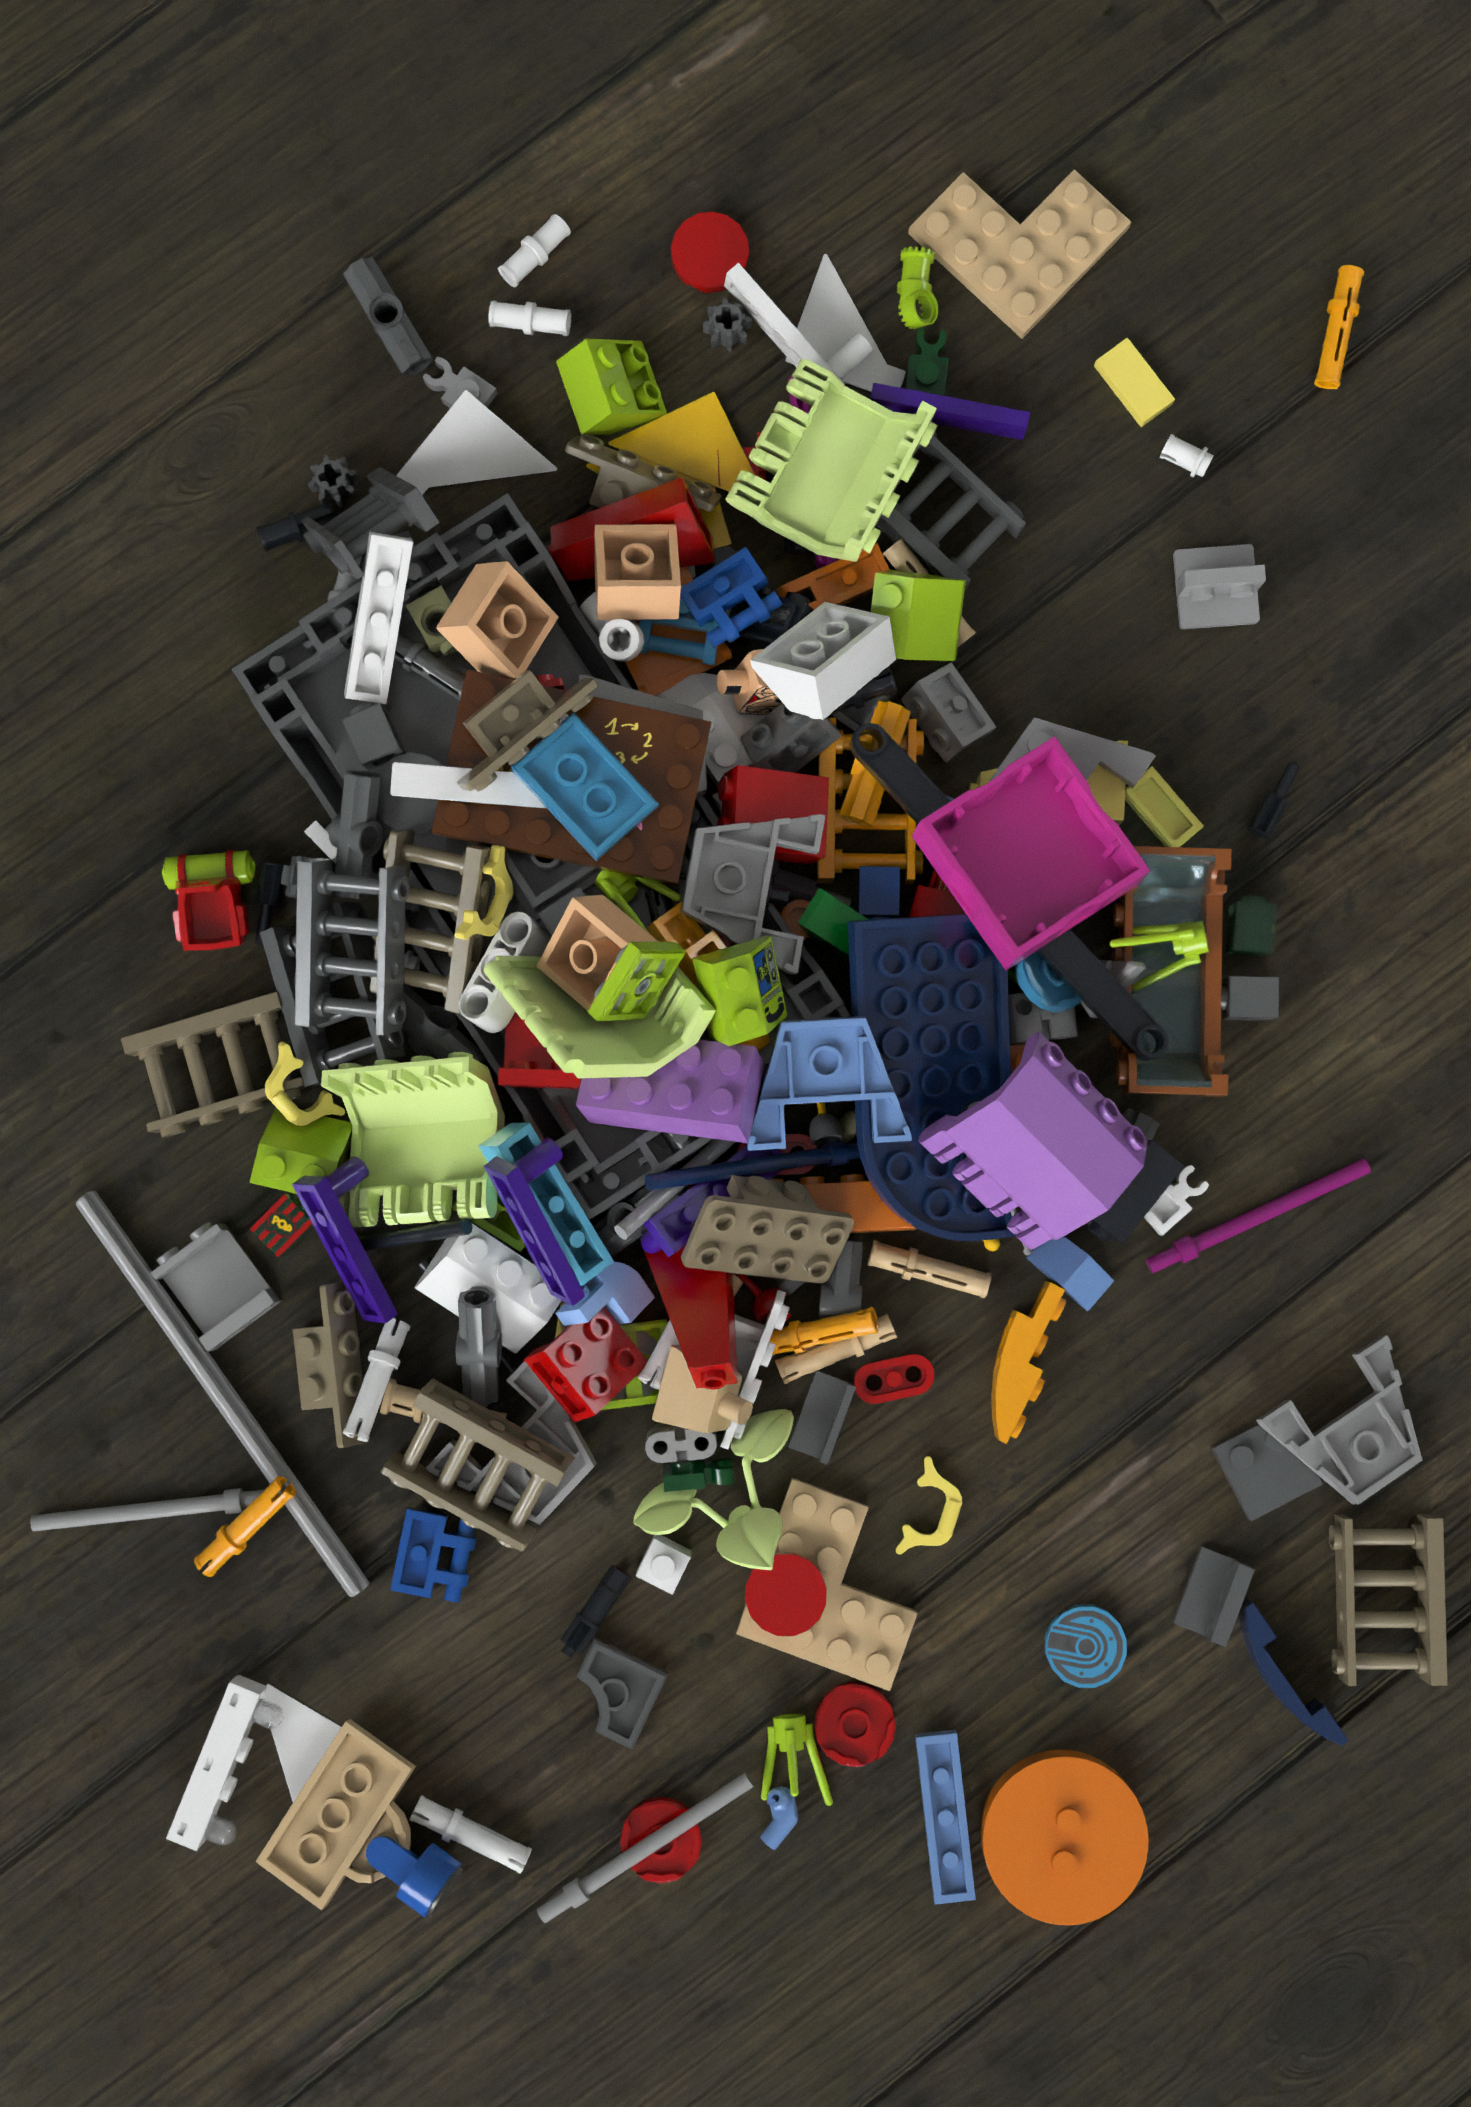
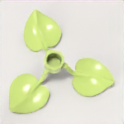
M778 1409L753 1415L746 1422L741 1439L732 1438L730 1446L736 1456H744L742 1466L751 1507L743 1505L735 1508L727 1521L702 1500L694 1498L697 1489L664 1492L663 1482L650 1491L642 1500L634 1515V1525L639 1526L643 1531L652 1535L669 1534L679 1529L688 1521L692 1513V1507L699 1508L724 1528L719 1533L716 1542L717 1550L723 1558L748 1568L772 1570L775 1550L781 1537L783 1522L777 1511L760 1506L751 1471L752 1460L766 1462L783 1448L793 1426L794 1416L791 1410Z

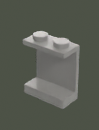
M210 1222L195 1230L190 1235L192 1242L182 1250H179L176 1246L159 1257L157 1262L160 1266L151 1272L154 1279H164L204 1335L198 1339L208 1352L217 1350L282 1301L227 1225L215 1224L212 1226Z

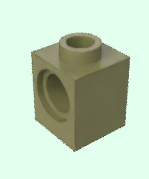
M442 586L405 605L432 653L437 657L441 654L443 656H450L458 652L441 633L430 631L432 623L436 619L442 618L451 605V601Z

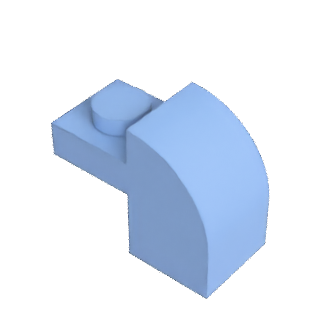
M613 1262L581 1286L585 1294L582 1300L574 1306L565 1302L555 1314L564 1326L589 1322L605 1307L618 1324L631 1323L655 1297L636 1270L624 1263Z

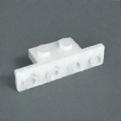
M780 1290L776 1293L765 1325L735 1315L737 1371L742 1376L738 1396L753 1404L762 1380L755 1378L759 1366L768 1367L776 1345L769 1342L774 1328L782 1330L790 1308L783 1305L786 1292ZM731 1421V1425L724 1432L720 1447L728 1449L732 1438L740 1440L746 1423L740 1425Z

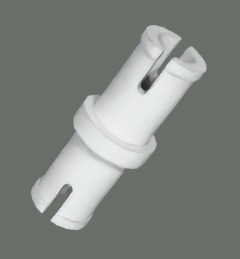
M554 214L532 237L526 236L521 241V247L498 268L500 275L509 285L514 288L517 287L519 282L537 265L543 266L548 261V254L565 237L571 234V230L565 221Z
M491 301L489 307V326L521 329L524 334L533 335L535 331L568 336L571 327V311L567 309L559 310L537 307L535 302L517 305Z

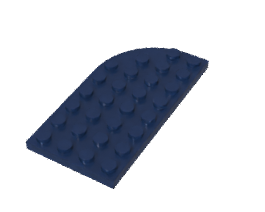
M966 913L848 921L851 1016L866 1017L912 1136V1141L874 1143L872 1141L870 1099L855 1100L857 1145L864 1170L873 1189L886 1206L899 1218L916 1229L937 1237L956 1241H981L1016 1236L1007 1228L1008 1221L1012 1218L1011 1212L996 1217L990 1211V1208H986L962 1184V1181H959L952 1174L956 1164L967 1157L964 1152L941 1164L934 1157L935 1154H931L918 1141L919 1136L928 1126L945 1115L957 1117L968 1110L970 1104L982 1101L999 1090L1010 1077L1008 970L1006 971Z

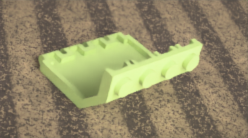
M497 955L494 961L487 963L484 967V973L499 992L503 993V997L519 1017L525 1020V1024L543 1047H547V1052L562 1071L574 1073L577 1078L648 1077L697 1044L716 1012V1009L678 966L646 1019L616 1021L595 1020L587 1013L588 1011L536 967L541 956Z

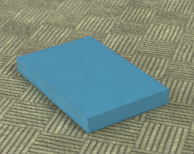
M574 712L561 723L558 729L543 738L522 759L511 766V770L596 862L659 806V803Z

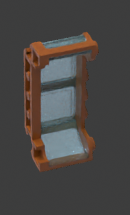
M1133 846L1150 869V872L1136 887L1120 896L1119 903L1113 904L1112 923L1113 927H1119V939L1147 935L1133 934V927L1203 921L1209 952L1199 954L1201 963L1186 966L1151 985L1135 991L1132 988L1134 983L1184 958V954H1175L1172 941L1112 947V961L1141 962L1146 966L1126 990L1165 1030L1169 1040L1168 1048L1163 1056L1152 1061H1141L1136 1058L1135 1053H1130L1110 1031L1111 1047H1117L1116 1084L1121 1085L1122 1094L1227 1096L1228 1074H1222V1063H1224L1225 1055H1220L1223 895L1227 893V885H1224L1225 870H1231L1232 849ZM1144 1032L1141 1036L1143 1049L1152 1053L1156 1046L1155 1039L1147 1032Z

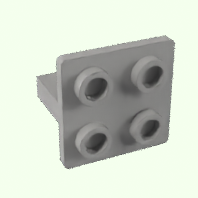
M1251 544L1178 549L1174 552L1173 562L1180 629L1258 623L1260 614L1257 591L1266 581L1265 564L1255 565L1254 548Z

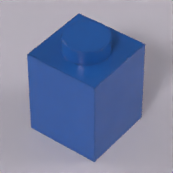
M860 866L857 881V912L869 920L898 918L900 867Z

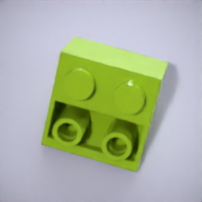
M584 339L556 361L581 435H611L653 421L667 414L661 397V391L657 386L648 354L642 341Z

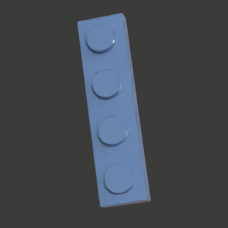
M956 1730L915 1734L934 1904L976 1900Z

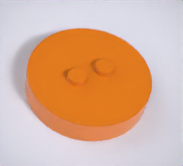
M1060 1749L1043 1751L1030 1755L1011 1766L991 1789L985 1801L980 1822L982 1853L989 1873L1001 1894L1024 1914L1049 1924L1079 1925L1100 1919L1111 1913L1133 1892L1143 1874L1147 1861L1148 1828L1142 1807L1125 1780L1108 1764L1098 1758L1078 1751Z

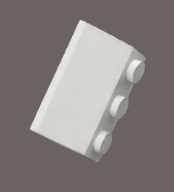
M824 602L750 660L751 667L791 712L823 720L896 660L890 617Z
M472 1224V1232L469 1235L446 1238L414 1287L458 1317V1298L460 1292H465L471 1287H486L490 1293L495 1294L497 1330L502 1332V1345L515 1354L547 1324L562 1301L550 1294L536 1265L474 1224Z

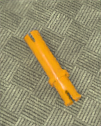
M1340 266L1334 297L1328 302L1327 312L1330 316L1322 346L1317 377L1314 381L1316 386L1323 389H1338L1341 384L1340 379L1353 318L1358 316L1360 309L1357 299L1364 270L1357 266Z
M873 1307L811 1322L801 1323L799 1320L789 1322L788 1326L783 1327L782 1330H773L769 1342L776 1344L772 1355L790 1351L798 1354L805 1352L806 1348L815 1345L841 1341L861 1335L875 1334L879 1332V1323Z
M278 1475L230 1525H223L216 1532L217 1538L194 1558L197 1569L200 1570L212 1559L202 1573L208 1577H213L233 1555H239L246 1548V1542L296 1495V1489L293 1484L290 1483L278 1494L283 1488L282 1486L287 1482L285 1477Z

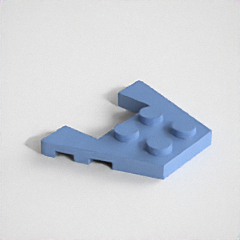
M865 1016L780 1021L755 1111L749 1142L747 1143L748 1151L786 1148L784 1105L870 1099L872 1141L874 1143L912 1141L911 1132L905 1121L899 1101Z

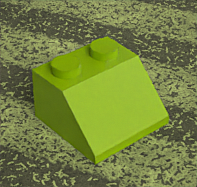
M890 569L875 573L871 612L890 617L897 659L956 660L966 580Z
M276 1107L259 1142L249 1183L297 1194L292 1184L304 1175L328 1176L347 1162L352 1137L351 1122L322 1116L308 1125L298 1126L289 1122Z

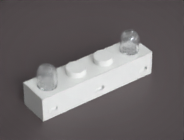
M237 1675L229 1682L166 1839L197 1851L206 1840L224 1846L232 1843L236 1838L237 1829L235 1824L216 1814L221 1801L228 1802L235 1789L238 1779L232 1777L237 1762L242 1764L245 1762L252 1747L253 1740L248 1738L253 1723L273 1729L278 1727L283 1721L284 1713L282 1708L275 1703L263 1699L267 1686L241 1675Z

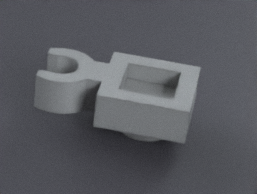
M436 357L434 361L436 366L444 371L443 376L439 379H434L426 373L423 376L425 384L431 390L438 392L446 391L441 399L443 404L449 408L453 406L465 390L470 392L487 408L498 394L494 386L466 367H463L458 375L454 374L449 362L441 357Z

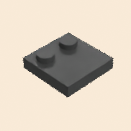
M1258 1422L1210 1446L1247 1519L1250 1521L1323 1485L1319 1475L1264 1430Z

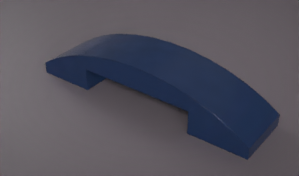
M1245 1597L1239 1611L1241 1631L1249 1655L1266 1685L1289 1711L1313 1731L1341 1746L1349 1742L1322 1703L1316 1698L1305 1706L1264 1648V1646L1277 1638L1254 1603Z

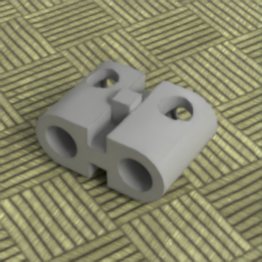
M1025 993L1008 995L1010 1044L1026 1043V1039L1037 1032H1040L1048 1041L1078 1037L1075 1007L1065 1012L1053 1013L1039 1008L1027 998Z
M657 1423L647 1433L646 1454L651 1460L658 1463L705 1459L714 1454L716 1450L717 1432L701 1433L664 1423ZM698 1437H705L708 1441L700 1443L696 1439ZM657 1441H664L667 1445L658 1446L655 1443Z

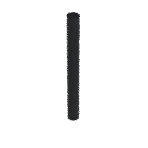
M468 1218L361 1235L358 1238L364 1250L370 1251L469 1235L472 1232V1223Z

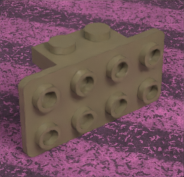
M732 1175L726 1188L731 1197L712 1195L706 1198L681 1255V1260L687 1268L824 1283L830 1278L854 1226V1220L849 1213L818 1209L805 1185L796 1181L778 1182L766 1180L760 1176L742 1177Z

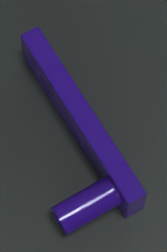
M873 383L870 400L893 412L916 414L921 402L924 401L937 408L931 421L934 424L1019 440L1024 438L1030 412L878 383Z
M546 1138L514 1164L496 1156L485 1164L484 1168L550 1294L574 1306L585 1297V1294L528 1185L563 1158L559 1146L552 1139Z
M745 1146L725 1162L782 1153L779 1149L748 1151L747 1146ZM780 1171L748 1175L742 1177L760 1176L766 1180H770ZM731 1178L697 1183L644 1223L647 1231L641 1236L643 1249L651 1254L663 1250L667 1257H669L686 1245L706 1198L712 1195L731 1197L726 1189Z
M352 1157L328 1176L304 1175L294 1182L292 1186L362 1319L370 1322L388 1323L398 1313L338 1198L369 1176L367 1166L360 1158Z

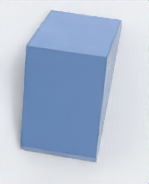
M1064 1236L1058 1240L1050 1239L1033 1249L1031 1255L1026 1257L1029 1262L1052 1282L1065 1289L1064 1292L1086 1311L1091 1309L1114 1282L1090 1255Z

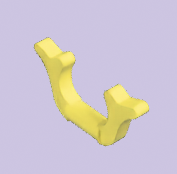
M492 845L489 861L482 868L484 874L491 875L495 880V895L486 917L481 921L477 911L466 909L463 914V923L455 932V937L458 939L468 940L474 934L491 937L500 929L501 921L513 896V883L505 866V847Z
M280 1042L278 1044L279 1057L277 1064L265 1084L267 1098L289 1122L298 1126L308 1125L325 1115H344L345 1109L333 1103L332 1094L326 1090L321 1091L317 1101L308 1109L302 1110L297 1107L284 1092L283 1081L290 1072L301 1068L303 1061L293 1056L291 1048L287 1043Z
M930 1456L924 1458L925 1473L918 1478L917 1483L920 1487L934 1486L941 1489L946 1495L944 1509L938 1527L933 1533H920L909 1524L903 1525L904 1538L896 1547V1553L899 1555L914 1546L943 1545L953 1535L962 1506V1496L955 1485L944 1479L936 1471Z

